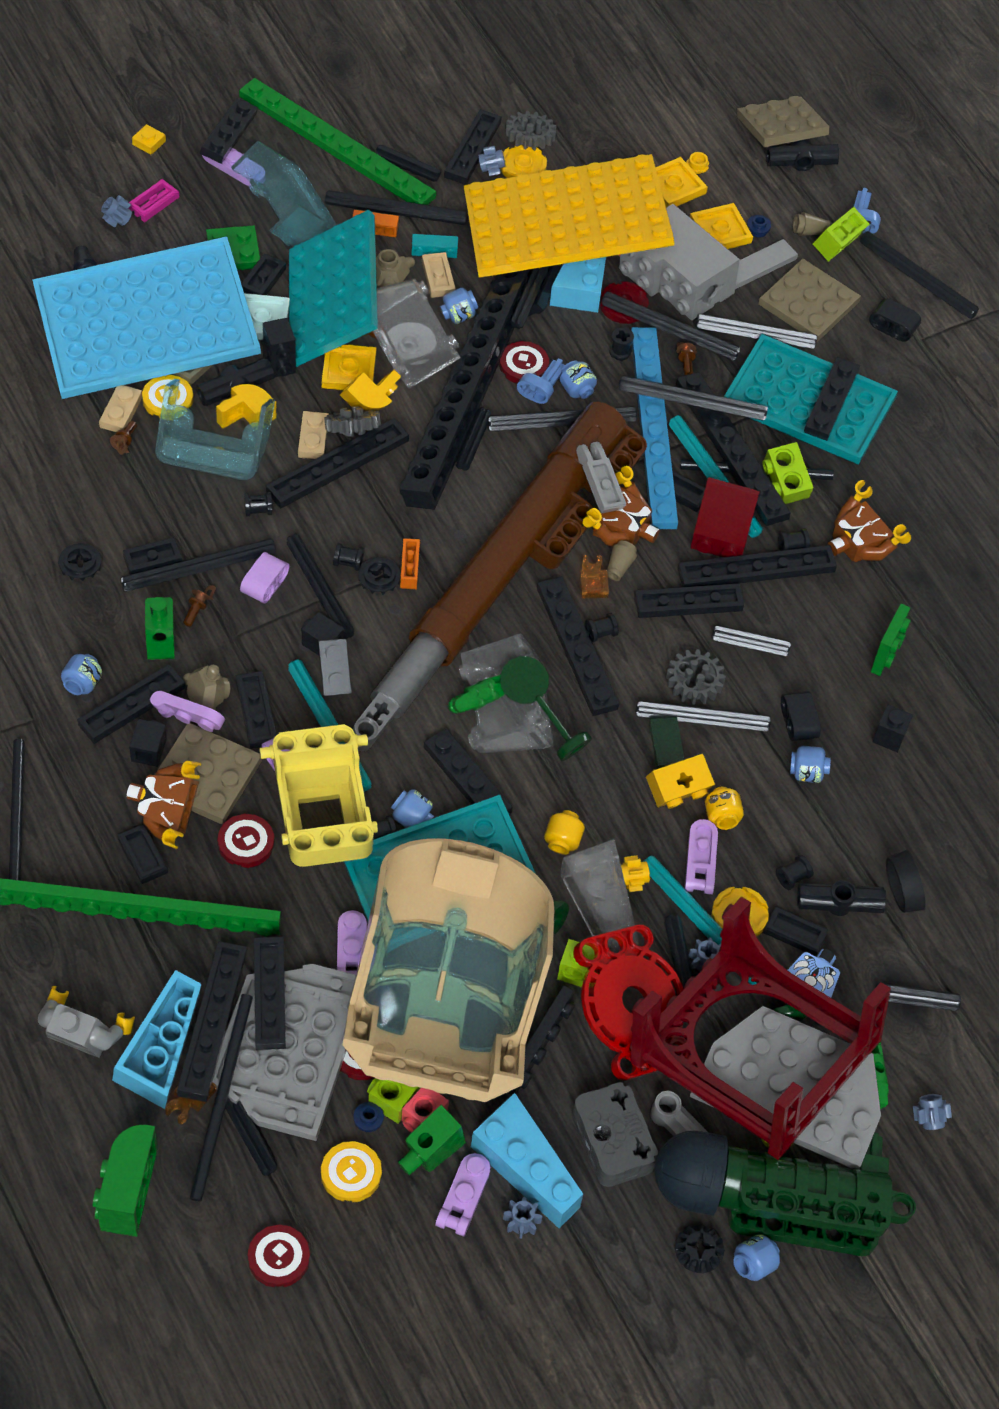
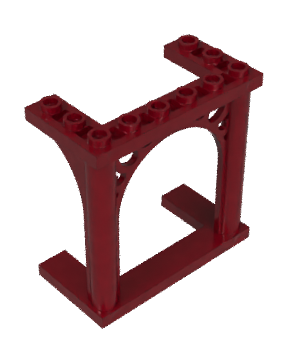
M741 896L734 905L729 904L722 914L723 929L720 933L722 940L718 954L713 959L709 958L706 960L701 972L696 977L692 976L686 982L684 990L678 996L674 995L669 1000L666 1009L661 1013L662 997L654 991H651L644 999L640 998L635 1003L632 1009L633 1024L631 1027L630 1062L638 1068H641L645 1063L654 1067L769 1143L768 1154L779 1160L881 1042L891 988L880 982L864 1000L861 1016L793 975L774 960L759 942L749 921L751 902ZM729 972H735L740 976L741 983L739 985L732 986L727 982L726 976ZM749 977L751 978V982H756L757 984L750 985L748 983ZM720 983L722 989L720 991H714L717 988V985ZM743 993L763 994L777 998L851 1043V1045L803 1100V1087L792 1082L776 1100L774 1113H771L712 1074L702 1063L696 1052L694 1031L697 1022L711 1005L723 998ZM683 1022L688 1023L686 1028H680ZM671 1036H682L687 1040L686 1043L679 1046L669 1045L666 1042ZM686 1052L690 1054L689 1059H686L683 1054Z

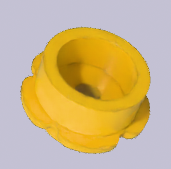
M702 152L692 153L686 161L696 174L704 173L709 169L708 157Z

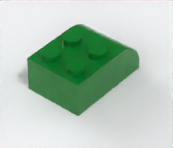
M136 1125L124 1130L113 1142L109 1159H103L100 1170V1178H103L101 1189L96 1188L93 1197V1207H96L95 1219H99L100 1231L138 1236L158 1152L155 1126Z

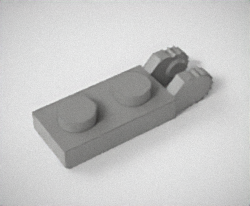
M600 442L591 443L590 451L588 446L584 444L579 445L576 454L580 464L583 465L582 467L600 513L623 509L626 506V501L610 460L606 457Z

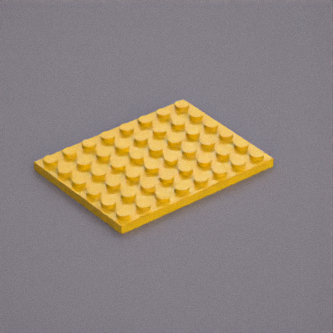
M652 154L638 155L625 159L618 158L601 163L594 162L577 167L569 166L565 169L545 170L541 173L521 174L517 177L497 178L493 181L473 182L464 185L479 278L674 246V237Z

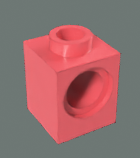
M420 1088L402 1108L401 1121H403L404 1127L412 1133L428 1117L418 1115L416 1113L418 1110H427L431 1115L442 1105L448 1111L449 1100L433 1090Z

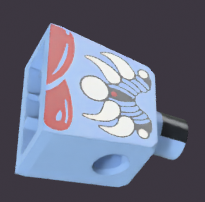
M821 949L817 957L804 952L787 970L830 998L840 975V971L832 966L836 956L827 949Z

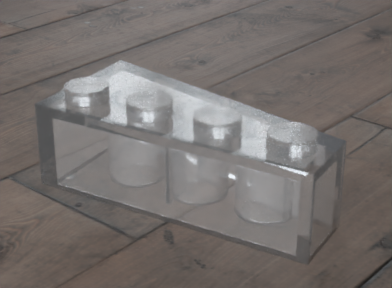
M615 839L563 858L560 875L592 936L635 925ZM634 932L632 936L633 941L636 945H639L637 932ZM609 938L607 943L609 950L618 953L620 949L619 943L615 939Z

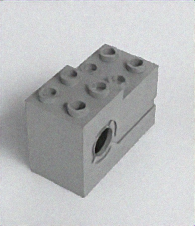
M672 204L666 210L674 237V246L620 254L619 269L651 297L659 292L664 299L671 302L680 313L686 315L692 321L697 318L698 314H703L714 307L715 303L722 302L735 293L740 259L677 206Z

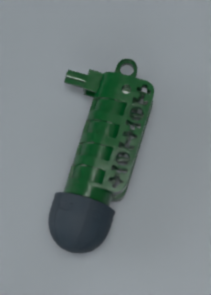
M685 1131L673 1136L660 1149L655 1162L656 1183L668 1202L682 1210L712 1216L718 1207L729 1209L728 1223L730 1228L735 1233L745 1236L764 1235L773 1241L857 1256H868L874 1251L878 1245L879 1237L883 1236L887 1231L890 1223H907L916 1210L915 1201L910 1195L892 1191L891 1176L888 1175L889 1158L882 1157L883 1137L879 1136V1133H874L860 1169L853 1168L851 1170L828 1163H812L800 1158L780 1157L777 1160L767 1152L757 1153L748 1151L745 1148L728 1146L725 1135L703 1131ZM893 1203H904L908 1208V1214H898L893 1208ZM740 1214H745V1219L748 1220L746 1224L741 1223ZM761 1217L759 1220L758 1227H756V1218ZM777 1219L781 1224V1229L778 1231L770 1230L765 1220ZM788 1221L791 1222V1224H790V1226H789V1228H791V1230H790L789 1233L786 1232L787 1227H788V1224H789ZM800 1225H805V1230L808 1231L807 1235L802 1234V1230L799 1228ZM821 1228L817 1238L816 1235L818 1232L816 1231V1229ZM836 1229L841 1235V1240L838 1242L831 1241L826 1236V1230ZM860 1235L865 1236V1241L868 1242L866 1246L862 1245V1240L858 1239ZM848 1236H849V1239H851V1241H850L849 1243L846 1242L847 1239H848Z

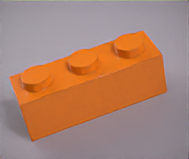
M354 210L353 217L365 211ZM372 212L375 215V235L396 237L399 216Z
M403 538L400 588L417 589L419 539Z

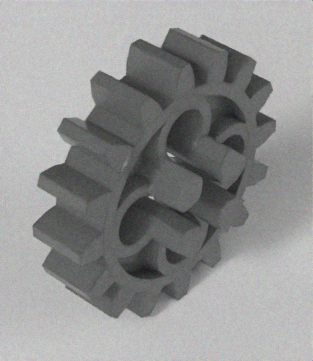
M526 111L525 114L517 112V116L511 115L510 120L506 121L505 136L509 137V142L515 141L516 147L523 145L525 150L528 147H531L533 150H536V147L545 149V145L551 146L552 141H555L556 125H553L552 119L546 120L547 115L538 116V112L530 114L529 111Z
M352 406V410L342 408L340 413L334 412L324 417L325 430L327 432H340V434L346 436H354V432L358 433V435H363L365 430H373V428H378L381 425L379 411H365L359 406Z
M699 649L696 650L695 654H691L689 650H686L684 657L679 653L676 654L675 661L671 660L667 669V687L674 688V696L681 694L682 702L686 701L687 698L691 699L692 705H695L697 700L706 704L708 697L714 701L717 693L721 694L726 675H723L724 666H718V658L711 660L709 652L704 656L700 655ZM702 666L701 674L697 675L694 687L690 688V682L695 678L697 667Z

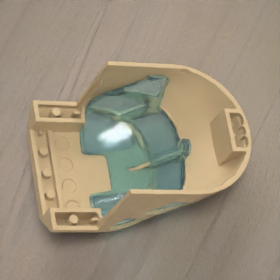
M440 838L415 840L395 847L385 856L381 864L368 926L363 940L360 961L348 1006L342 1044L365 1075L379 1080L403 1083L409 1087L425 1088L440 1094L447 1093L463 1097L467 1100L487 1102L522 1086L524 1080L525 1044L553 957L554 901L545 883L533 871L517 860L494 849L466 841Z

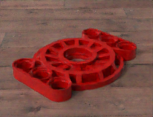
M634 925L586 938L579 942L573 951L576 962L583 967L589 968L582 984L581 1002L584 1016L597 1038L611 1050L618 1052L612 1060L611 1070L614 1076L620 1080H630L658 1071L647 1063L641 1068L632 1064L630 1074L622 1071L620 1067L622 1058L631 1061L630 1044L632 1042L631 1027L633 1024V1014L623 1005V992L628 987H634L645 998L651 991H654L662 997V1013L666 1009L669 1000L675 995L671 980L676 988L677 996L684 990L677 973L670 964L657 953L649 950L654 938L651 930L645 925ZM634 932H639L643 935L645 941L643 946H638L634 943L632 937ZM609 938H613L619 943L620 949L618 953L609 950L607 944ZM584 945L593 948L595 954L593 960L584 957L582 953ZM655 962H657L660 966H662V968L666 971V973L668 974V976L665 974V972H664L659 966H657V965L655 964ZM671 1036L666 1040L669 1045L673 1043L682 1045L687 1041L680 1036ZM686 1052L683 1054V1056L686 1059H689L690 1054Z

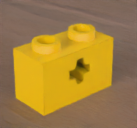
M703 754L654 770L646 776L658 808L667 805L668 809L674 808L684 803L682 799L692 796L693 800L708 795L707 790L715 785ZM677 781H684L686 786L678 785Z

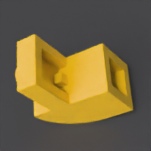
M392 370L376 385L363 372L342 391L340 396L351 407L359 406L365 411H379L392 402L388 396L397 389L398 385L396 382L401 376L395 370Z
M251 384L234 386L231 388V398L223 400L216 406L217 423L224 429L244 417L257 430L276 419V401L264 389Z

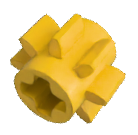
M638 855L624 857L625 863L617 866L620 886H626L629 892L643 891L642 885L650 881L647 862H641V859H638Z

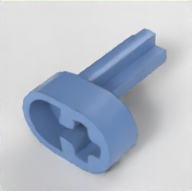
M863 188L862 191L858 190L854 207L866 220L871 221V224L862 233L870 231L874 234L879 229L881 217L876 211L868 209L871 193L867 192V188Z
M559 358L557 361L553 360L542 377L532 373L524 374L517 384L518 392L536 403H546L553 394V386L561 376V370L565 366L562 364L563 360Z

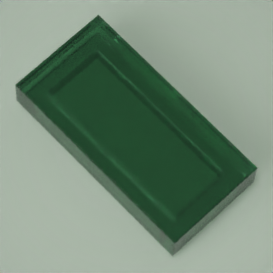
M677 717L650 719L649 727L657 769L685 760Z

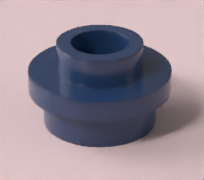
M754 215L748 219L747 227L752 236L764 237L771 229V222L765 216Z
M372 1102L362 1103L354 1111V1123L358 1129L364 1132L376 1131L383 1124V1110ZM365 1113H372L374 1117L366 1119L363 1115Z

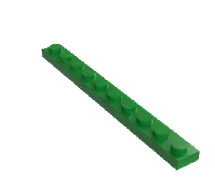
M253 78L239 90L240 98L258 107L259 110L404 201L429 205L436 198V191L258 79Z
M0 878V905L19 904L32 909L44 907L53 908L59 912L79 911L91 916L104 914L118 919L130 917L139 918L145 922L164 921L177 926L190 924L198 925L204 929L216 927L228 929L232 932L250 931L263 936L280 934L281 911Z

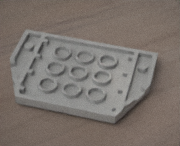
M315 964L303 965L301 969L285 971L286 1049L256 1050L254 974L247 975L223 1040L212 1086L217 1090L241 994L251 995L253 999L228 1098L235 1104L241 1101L249 1117L260 1127L317 1141L347 1051L342 1044L348 1006L356 975Z
M762 1006L713 1043L704 1065L716 1077L771 1113H774L776 1100L792 1082L803 1087V1100L851 1044ZM873 1053L868 1055L793 1143L851 1169H860L881 1117ZM693 1093L690 1094L691 1098L711 1106Z

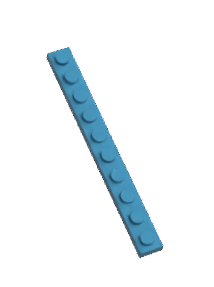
M632 327L631 331L634 334L632 352L635 378L662 384L656 328ZM637 394L641 436L647 442V448L643 456L648 504L652 509L650 523L658 529H677L678 517L665 401Z

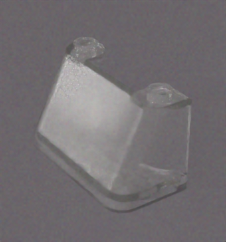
M416 278L377 288L378 329L373 331L389 362L409 389L461 358L456 348L460 347L453 334H446L428 302L426 295L430 292L423 280L418 282Z
M520 633L461 653L462 664L459 665V670L462 678L468 680L471 685H474L487 677L501 674L503 667L516 657L529 656L537 659L539 662L540 659ZM545 693V695L542 698L548 705L547 695ZM506 695L476 710L478 726L472 727L471 733L468 735L472 749H476L479 753L537 750L553 746L551 721L537 701L531 704H519L511 701Z

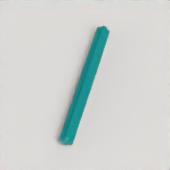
M679 415L671 418L669 422L670 428L705 476L730 483L683 418ZM753 516L749 532L751 538L759 536L763 530L755 516Z
M299 659L290 662L289 672L320 726L338 725L303 662ZM359 761L363 792L371 789V780Z
M651 855L643 862L646 861L648 864L650 877L708 939L712 938L713 942L720 945L722 928L655 856ZM749 977L748 982L750 984H757L756 982H751V978Z

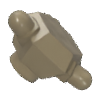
M385 249L376 256V283L379 288H383V293L386 297H391L394 294V288L399 287L410 272L409 269L415 265L414 258L399 257L391 249Z
M207 665L183 676L185 684L188 685L187 695L191 702L216 710V706L229 697L230 683L226 677L221 676L217 665Z

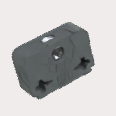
M619 1082L579 1095L575 1100L572 1116L599 1183L605 1187H612L652 1173L655 1168L658 1150L635 1100L632 1088L629 1085L624 1086L623 1082ZM600 1136L602 1139L605 1138L606 1141H601L600 1139H596V1137Z

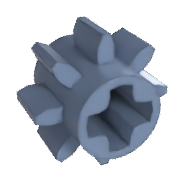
M495 145L485 147L483 149L484 154L478 155L482 172L488 171L489 176L500 174V168L506 167L502 149L496 151Z
M120 195L116 199L109 197L102 205L101 212L104 213L102 218L113 227H116L117 223L123 226L131 218L132 211L129 209L131 204Z
M712 938L703 942L699 939L696 940L695 949H690L689 958L694 959L691 965L692 969L696 968L701 972L706 960L709 958L713 959L718 954L721 944L717 945L712 941Z
M939 1094L921 1096L918 1105L913 1106L914 1120L919 1121V1124H922L926 1130L941 1129L945 1127L947 1118H952L950 1103L942 1100V1096Z
M523 1197L522 1201L517 1203L511 1200L509 1203L510 1211H505L503 1215V1220L510 1221L507 1232L514 1231L519 1234L521 1239L523 1234L528 1232L534 1235L536 1233L535 1224H540L542 1221V1215L535 1214L538 1203L531 1204L526 1200V1197Z

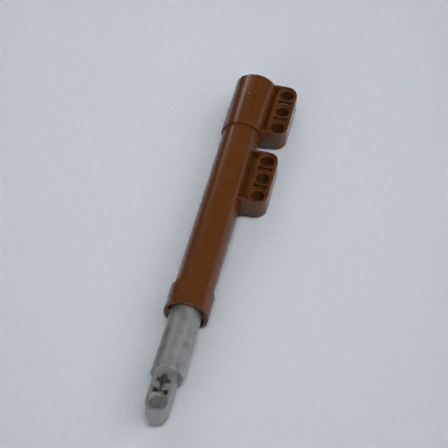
M597 401L591 402L583 410L548 455L547 462L452 584L434 607L427 610L409 633L411 644L372 692V702L353 727L355 734L361 735L359 731H363L369 736L367 737L368 745L358 746V751L368 750L391 720L403 715L439 666H448L453 662L468 642L471 632L529 557L548 569H556L562 564L588 528L583 525V519L587 517L586 512L594 507L577 494L582 488L591 494L593 493L582 467L583 465L578 460L576 454L577 447L584 444L588 446L590 451L591 443L600 442L606 457L610 460L614 473L621 472V468L624 466H629L633 469L647 448V442L640 434L627 426L623 416L614 407ZM377 714H380V717L375 722V720H373V717Z

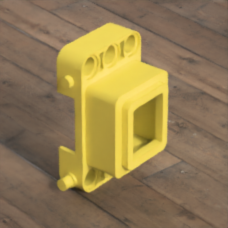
M345 724L280 732L273 739V745L259 748L261 759H273L286 832L281 834L282 844L288 845L291 861L300 867L363 859L368 857L373 851V835L378 832L377 822L371 821L369 807H366L359 771L358 746L368 745L367 734H355L353 729ZM315 745V746H318V747H316V748H311V747H309V746ZM339 799L344 824L302 829L298 804Z

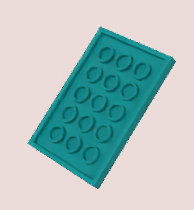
M370 210L356 215L289 249V324L296 339V367L378 329L375 215Z
M761 334L724 397L767 406L766 419L763 421L753 420L859 465L896 399L898 391L857 374L828 441L804 433L805 425L834 364Z
M494 796L374 839L373 851L368 857L343 861L367 921H369L383 859L395 847L410 841L440 838L475 843L499 851L522 863L535 873L501 796ZM420 926L393 927L384 951L439 932L441 929Z

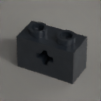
M288 318L263 322V357L267 358L271 363L274 378L296 373V339Z

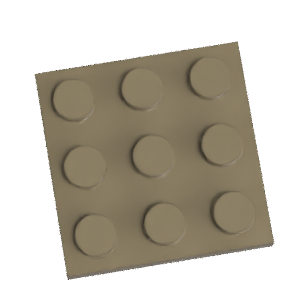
M791 96L789 99L780 101L770 100L759 105L749 104L746 107L737 108L738 119L763 147L829 135V125L799 96Z
M802 259L760 297L758 305L796 330L816 334L818 342L860 302L861 295L810 262Z
M189 723L183 729L159 769L173 764L184 763L185 761L201 763V766H197L194 771L195 775H199L200 778L197 780L199 785L191 811L223 825L262 762V759L260 758V753Z

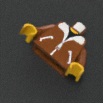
M624 466L621 468V472L615 473L619 484H624V487L620 488L626 501V506L623 509L602 514L598 509L592 508L586 512L587 517L583 519V525L587 528L593 526V535L600 538L607 546H614L621 540L630 542L635 546L640 538L654 543L660 529L650 525L652 509L641 495L636 484L630 481L633 478L632 468Z
M860 480L855 485L857 493L855 496H850L834 521L833 540L829 541L828 545H831L834 556L845 552L851 561L854 562L861 560L880 561L898 547V543H909L911 535L907 532L900 536L907 529L903 524L897 525L892 532L866 501L861 503L862 498L866 499L872 495V487L869 486L865 492H860L861 488L865 485V481Z
M185 761L184 763L158 769L155 775H148L146 777L144 786L131 783L127 790V799L139 802L137 813L143 816L144 825L156 838L162 840L164 845L174 849H178V846L175 845V839L178 836L183 837L187 828L199 785L197 780L200 776L194 773L195 768L201 766L199 762Z

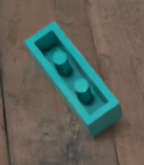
M413 234L412 256L446 252L447 258H457L458 236Z

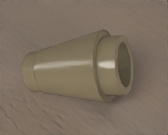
M805 212L796 214L793 220V232L798 233L799 236L821 235L830 227L829 220Z
M621 540L613 546L606 572L608 578L620 581L621 577L637 558V548L633 544Z

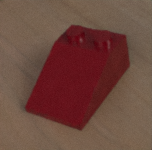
M708 477L693 534L691 549L723 558L743 555L760 491Z

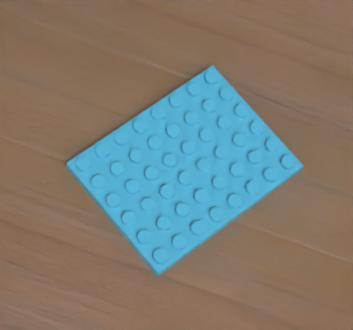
M227 237L33 279L62 399L261 354L259 341Z

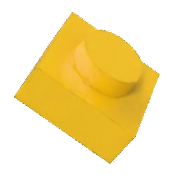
M147 124L132 137V145L150 155L166 142V135Z

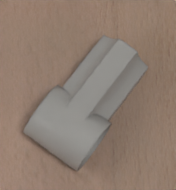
M662 1091L657 1095L650 1110L651 1119L655 1124L665 1127L673 1136L685 1131L707 1132L682 1106L681 1099L676 1093ZM659 1105L669 1106L672 1112L666 1113L662 1111Z

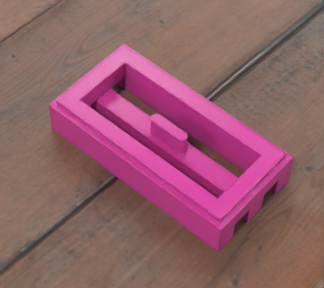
M161 179L130 201L131 206L129 209L134 211L135 216H141V220L146 222L178 199L179 191Z

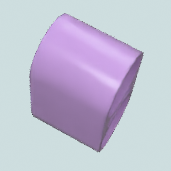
M266 552L262 553L243 578L240 592L264 604L267 603L286 578L289 571V563Z

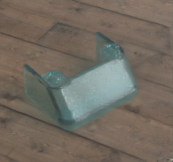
M257 141L231 166L233 171L248 179L251 184L249 188L256 196H263L269 201L280 219L270 229V232L281 238L286 245H299L337 225L304 172L295 163L260 141Z
M174 379L166 384L155 448L157 458L169 465L240 480L251 479L259 469L269 439L275 400L269 399L261 406L259 422L248 424L243 431L242 439L193 429L194 415L192 411L187 407L176 405L180 380Z

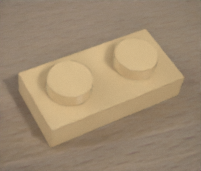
M446 252L422 255V265L430 297H444L445 294L454 291L455 285Z
M125 385L117 386L99 420L100 428L113 432L124 430L131 421L142 399V390Z
M303 411L298 458L317 459L324 455L327 437L324 417H327L329 413Z

